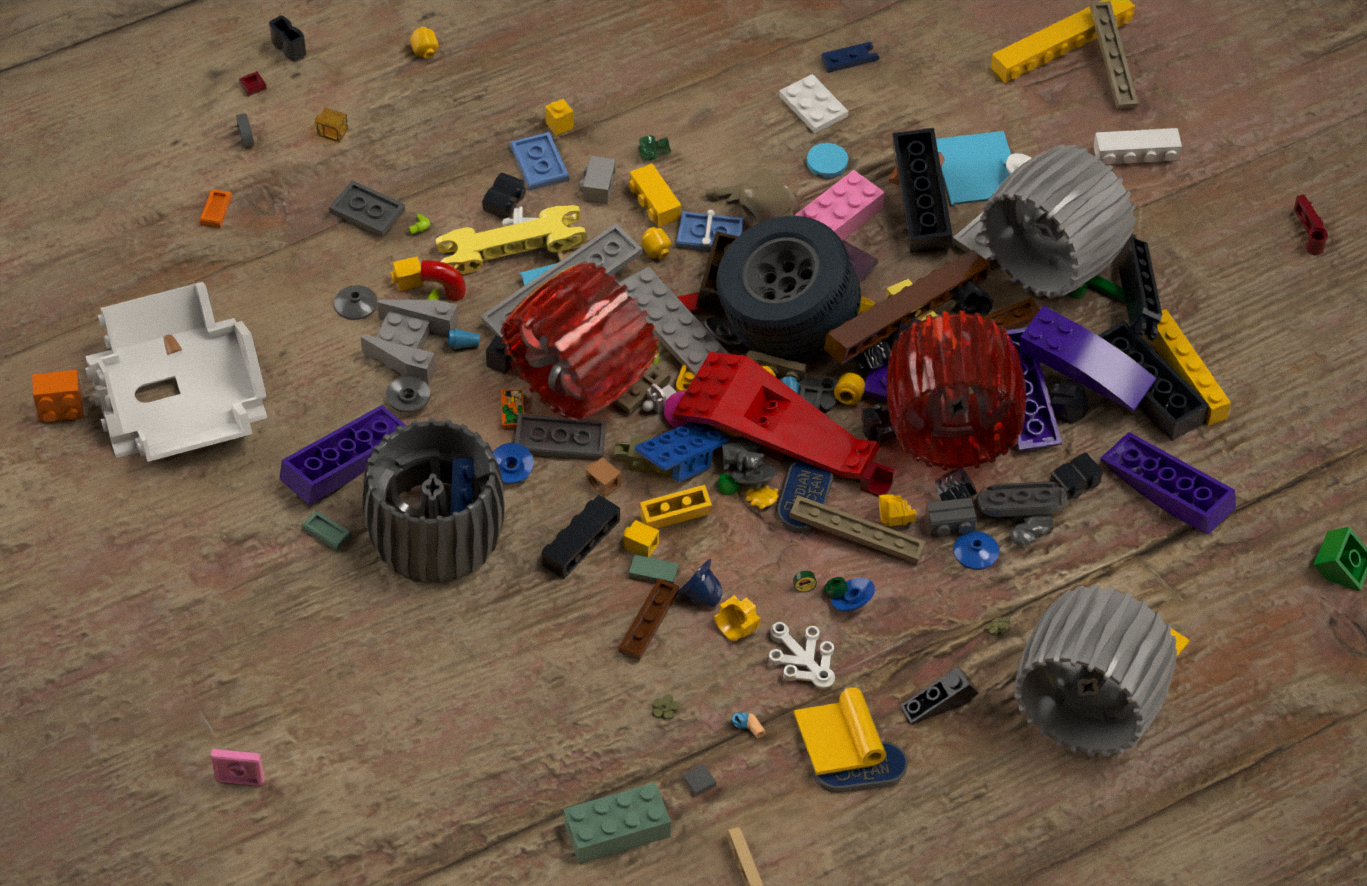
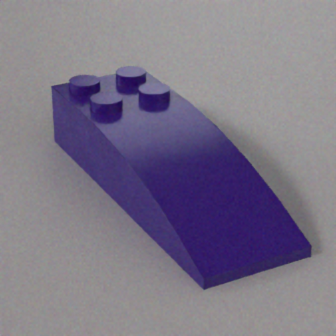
M1042 306L1020 337V352L1133 412L1156 381L1152 374L1118 348L1083 326L1045 306Z
M1026 328L988 333L983 345L985 352H994L1002 355L1004 358H1009L1013 394L1004 395L999 380L994 375H992L999 402L1001 403L1003 399L1012 400L1011 407L1004 417L1018 451L1062 445L1040 362L1019 351L1020 337Z
M381 405L284 458L281 461L279 479L310 505L365 471L374 446L380 444L382 437L386 434L390 435L400 425L402 427L407 425Z
M1130 432L1100 458L1101 462L1152 503L1207 535L1236 509L1235 490Z

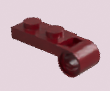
M1305 194L1296 197L1294 212L1308 233L1305 246L1306 251L1312 255H1320L1324 252L1328 233L1323 226L1322 218L1315 212L1312 202L1308 201Z

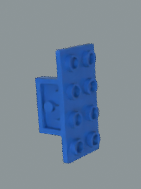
M689 422L635 445V451L662 470H668L673 467L672 479L680 482L710 469L713 450L727 444L728 438L708 424Z

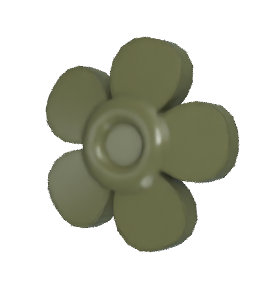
M997 617L992 620V623L986 625L985 629L991 635H995L998 632L1002 634L1009 628L1011 619L1009 617Z
M670 694L664 695L663 701L660 698H656L653 702L656 708L653 713L657 718H661L664 715L665 719H671L674 717L673 711H678L680 708L679 703L673 701V696Z

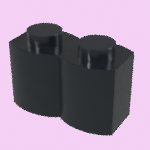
M280 15L269 21L271 41L275 47L283 50L284 55L288 59L296 61L306 55L304 34L298 28L292 27V23L288 18Z
M501 172L482 200L483 211L504 219L509 214H513L516 203L522 200L526 194L524 180Z
M1083 453L1051 472L1050 482L1057 483L1060 488L1064 487L1066 489L1067 500L1071 498L1076 499L1081 496L1084 490L1095 488L1101 483L1103 470L1087 453Z

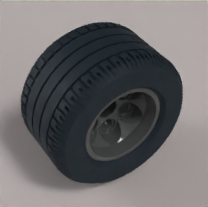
M789 215L759 222L748 228L744 233H741L731 243L719 264L716 280L719 300L735 334L751 351L790 361H801L815 357V355L822 354L825 351L826 334L831 329L841 326L845 321L855 318L859 313L861 304L860 283L845 245L830 227L816 219Z

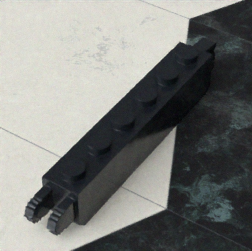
M1132 234L1116 256L1130 329L1140 336L1143 334L1147 335V338L1153 341L1158 335L1157 325L1161 321L1162 310L1148 243L1137 239Z

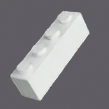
M1178 128L1097 132L1094 141L1095 155L1101 156L1100 161L1107 165L1176 161L1180 159L1182 149Z

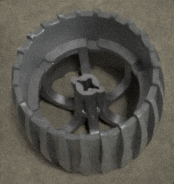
M434 418L418 423L417 420H414L410 425L405 427L400 425L390 435H384L380 444L374 446L364 474L362 504L370 539L383 562H387L393 571L403 573L408 579L413 577L421 579L425 583L428 580H439V583H442L445 579L455 577L457 580L469 571L471 573L476 571L477 566L482 562L485 563L491 551H494L496 548L505 512L502 475L488 442H484L478 432L470 431L464 424L460 426L448 419L445 422L434 421ZM473 458L474 474L471 504L460 513L457 511L453 512L452 516H450V505L443 483L452 484L453 459ZM421 485L419 509L407 505L398 496L405 491H411L413 487Z

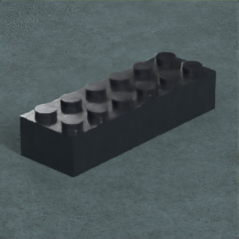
M934 128L892 133L893 152L910 253L952 248L953 234Z
M1125 321L1098 335L1125 353L1156 378V381L1138 407L1171 441L1206 421L1209 404L1135 331L1130 329V326Z

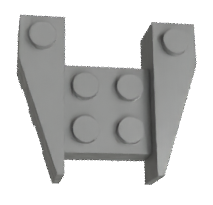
M378 300L379 319L384 320L376 338L361 334L362 353L373 360L381 361L386 364V368L401 373L402 377H417L429 385L436 370L435 353L422 349L430 332L448 336V331L454 330L458 323L457 305L440 300Z

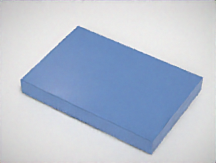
M550 132L510 142V147L529 190L569 181V174Z
M682 211L676 248L711 251L716 231L740 236L743 233L745 218L714 215L709 235L711 244L703 246L702 239L705 238L708 221L707 214Z

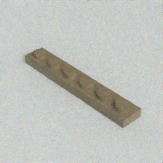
M1111 1L1092 2L1089 8L1116 108H1136L1138 100Z
M797 495L789 518L916 564L926 542Z

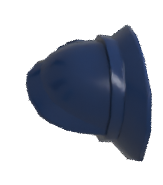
M708 559L675 595H685L697 606L714 607L721 600L723 592L720 582L710 569L711 559Z

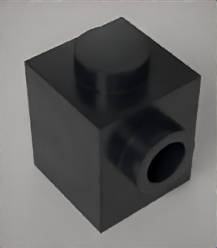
M495 336L486 349V367L507 374L517 359L515 342Z

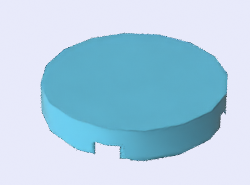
M821 143L812 147L808 152L807 166L815 175H822V178H835L845 172L848 166V155L842 147L836 144Z

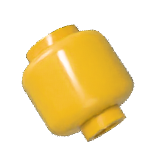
M420 27L413 31L410 43L415 55L424 58L434 56L439 48L434 31L426 27Z
M652 227L642 234L641 247L649 258H659L661 260L669 255L672 242L663 229Z
M845 373L836 384L834 389L835 397L845 405L857 404L864 393L865 382L855 373Z

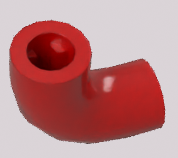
M435 260L421 261V281L442 284L445 289V296L450 300L457 301L465 297L466 285L464 278L454 266Z

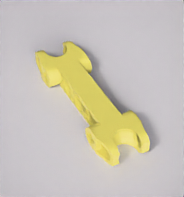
M569 205L544 209L540 212L539 219L480 233H475V230L470 227L456 229L438 237L435 241L438 252H455L454 255L444 258L441 262L449 265L456 264L454 267L461 274H467L481 269L483 266L482 261L546 246L550 252H561L584 243L587 237L585 228L567 227L569 224L581 219L579 206ZM571 212H574V213H575V214H573V215H571V216H566V214H568V213H571ZM575 235H581L578 238H571ZM447 241L452 242L447 245H442V243Z

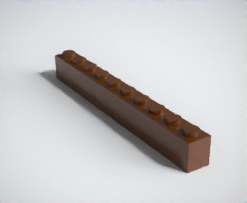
M973 249L965 254L962 253L957 259L947 262L938 270H933L926 277L919 278L912 285L905 286L900 292L890 295L881 303H876L869 310L860 312L855 318L845 321L838 328L831 329L826 334L824 350L841 364H844L898 332L900 323L909 325L912 318L920 319L952 300L951 298L959 287L964 288L967 286L969 281L975 282L978 285L986 280L991 263Z

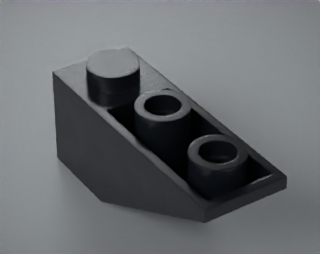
M958 666L903 703L901 707L913 725L960 707L979 693L969 676Z

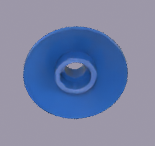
M506 443L493 451L501 471L503 483L514 484L521 482L532 472L534 465L533 456L525 446L518 443ZM509 465H514V466H516L515 468H512V469L508 468Z
M971 531L962 534L955 541L954 555L957 561L964 567L982 570L992 566L997 561L999 547L995 539L990 535L979 531Z
M868 578L851 579L846 582L848 585L847 592L839 598L831 599L834 608L839 611L856 610L872 599L875 593V585Z

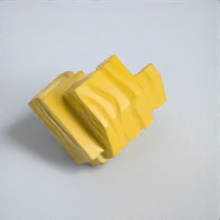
M886 494L878 496L880 521L885 526L907 525L909 522L916 521V509L911 510V505H907V500H902L901 495Z
M733 595L720 604L719 613L714 616L719 630L731 641L744 638L760 627L761 618L756 615V606L747 597L740 601Z

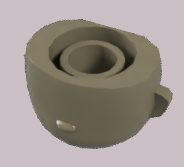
M767 169L757 172L740 189V204L748 217L756 224L775 217L793 216L800 209L799 203L792 191L782 180Z

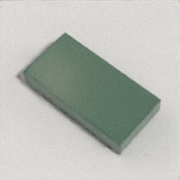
M317 510L302 524V530L335 551H338L352 537L350 531Z
M634 554L629 577L655 583L660 578L674 584L679 564Z

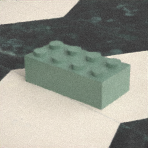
M655 782L563 809L564 826L579 864L671 837V820Z

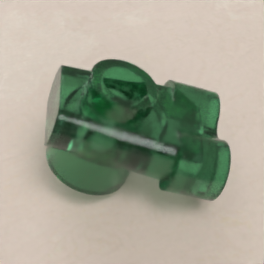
M652 135L639 139V154L641 158L645 157V160H653L659 154L671 153L668 137L658 139V141Z

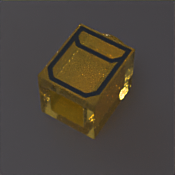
M324 108L315 119L314 125L317 129V136L340 143L348 130L347 114Z

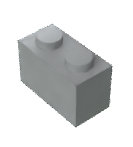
M597 156L590 157L589 164H585L584 176L586 177L581 179L580 191L583 192L584 201L608 204L616 174V159Z

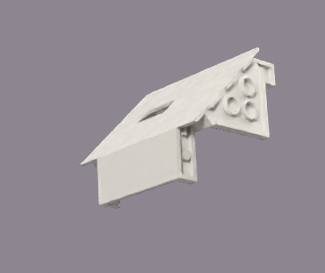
M203 282L100 308L102 314L98 315L101 328L105 327L107 335L103 336L107 349L111 348V350L85 356L88 364L85 370L88 380H93L96 393H93L96 406L101 407L104 417L101 419L104 432L108 431L116 458L140 452V456H145L147 462L253 434L250 423L267 419L263 400L266 399V391L252 334L242 321L236 322L235 318L215 323L207 288ZM165 335H173L182 350L167 355L163 337ZM176 378L180 391L179 395L148 403L140 402L135 397L136 390L142 386Z

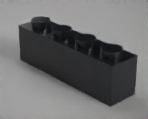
M599 494L594 500H590L584 510L579 515H575L565 529L559 531L556 539L543 548L542 566L565 579L620 522V507Z

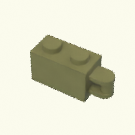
M631 435V442L620 441L615 444L613 458L618 462L628 463V470L673 474V467L668 470H662L635 451V445L654 437Z

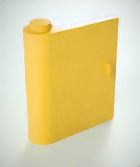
M858 688L845 689L839 697V703L798 709L793 712L816 775L874 766L881 763L886 757V752L862 691Z

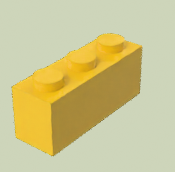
M652 163L630 171L629 189L637 195L640 205L646 208L651 221H655L658 227H662L681 219L680 202Z
M702 485L640 502L639 514L642 523L658 529L709 515L712 504L706 486Z

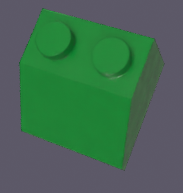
M1350 527L1327 531L1314 566L1326 580L1359 591L1367 576V547Z

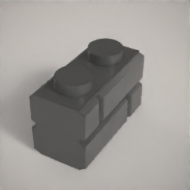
M972 498L926 503L925 517L930 535L946 536L954 532L966 534L971 530H975L976 514Z

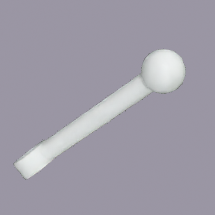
M713 210L707 211L708 221L705 238L702 239L703 246L711 244L709 235L712 217L715 215Z

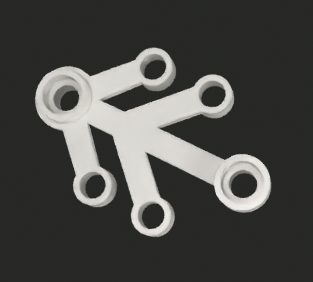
M777 622L772 625L770 629L772 641L784 643L795 656L784 655L781 650L773 649L769 653V662L772 665L786 664L783 676L788 681H812L815 687L820 690L829 689L835 682V674L829 669L830 659L834 653L833 643L829 641L821 643L820 654L822 659L819 667L814 661L816 641L819 639V629L816 626L806 628L805 638L807 643L806 651H804L789 635L787 625L783 622ZM773 656H779L780 658L774 659ZM796 666L807 667L811 672L798 671ZM792 671L794 674H788L787 672Z

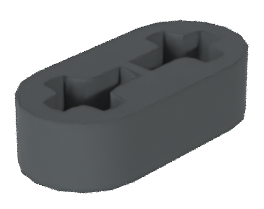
M247 114L236 115L243 147L254 146Z

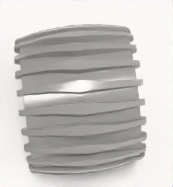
M1062 144L1032 157L1014 170L999 185L983 207L984 212L980 216V221L983 223L980 231L986 238L984 242L985 247H989L992 252L990 256L992 261L997 260L1002 267L1000 271L1002 273L1006 271L1012 277V283L1018 282L1024 286V291L1028 292L1031 290L1039 297L1047 295L1048 298L1060 297L1093 279L1114 260L1134 230L1133 225L1136 222V217L1133 216L1135 206L1133 203H1130V191H1125L1121 184L1123 179L1116 177L1111 171L1113 168L1111 165L1106 166L1100 161L1101 156L1091 155L1086 148L1078 149L1076 145L1065 147Z
M1082 585L1078 586L1074 591H1066L1061 597L1057 598L1035 626L1019 662L1014 686L1016 689L1015 700L1020 703L1019 710L1021 714L1025 713L1028 717V724L1030 726L1035 725L1041 730L1040 735L1042 737L1047 735L1054 739L1055 745L1060 746V744L1068 746L1073 753L1080 750L1087 752V755L1092 757L1095 753H1102L1104 757H1109L1114 752L1121 754L1127 748H1132L1158 715L1168 694L1174 674L1177 649L1175 648L1176 638L1170 633V625L1161 620V614L1158 611L1153 612L1148 608V602L1145 600L1141 603L1131 597L1132 593L1127 592L1125 595L1115 591L1116 588L1111 586L1109 589L1099 588V585H1093L1091 588H1084Z

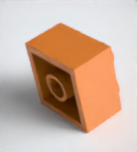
M77 370L32 374L33 397L39 422L84 418L83 395Z

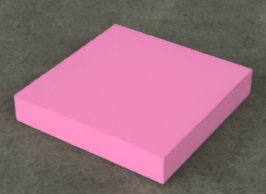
M212 749L211 759L217 782L263 786L265 778L259 753Z

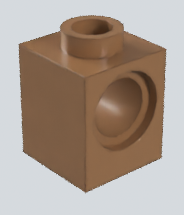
M602 457L587 467L586 483L602 497L606 498L621 486V472Z

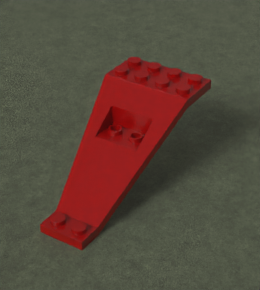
M709 352L672 413L675 420L715 425L846 478L861 479L870 460H873L879 449L877 441L857 439L750 357L743 355Z

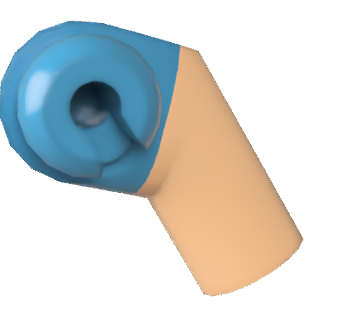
M738 712L732 716V722L736 727L750 729L756 738H760L766 733L753 714Z

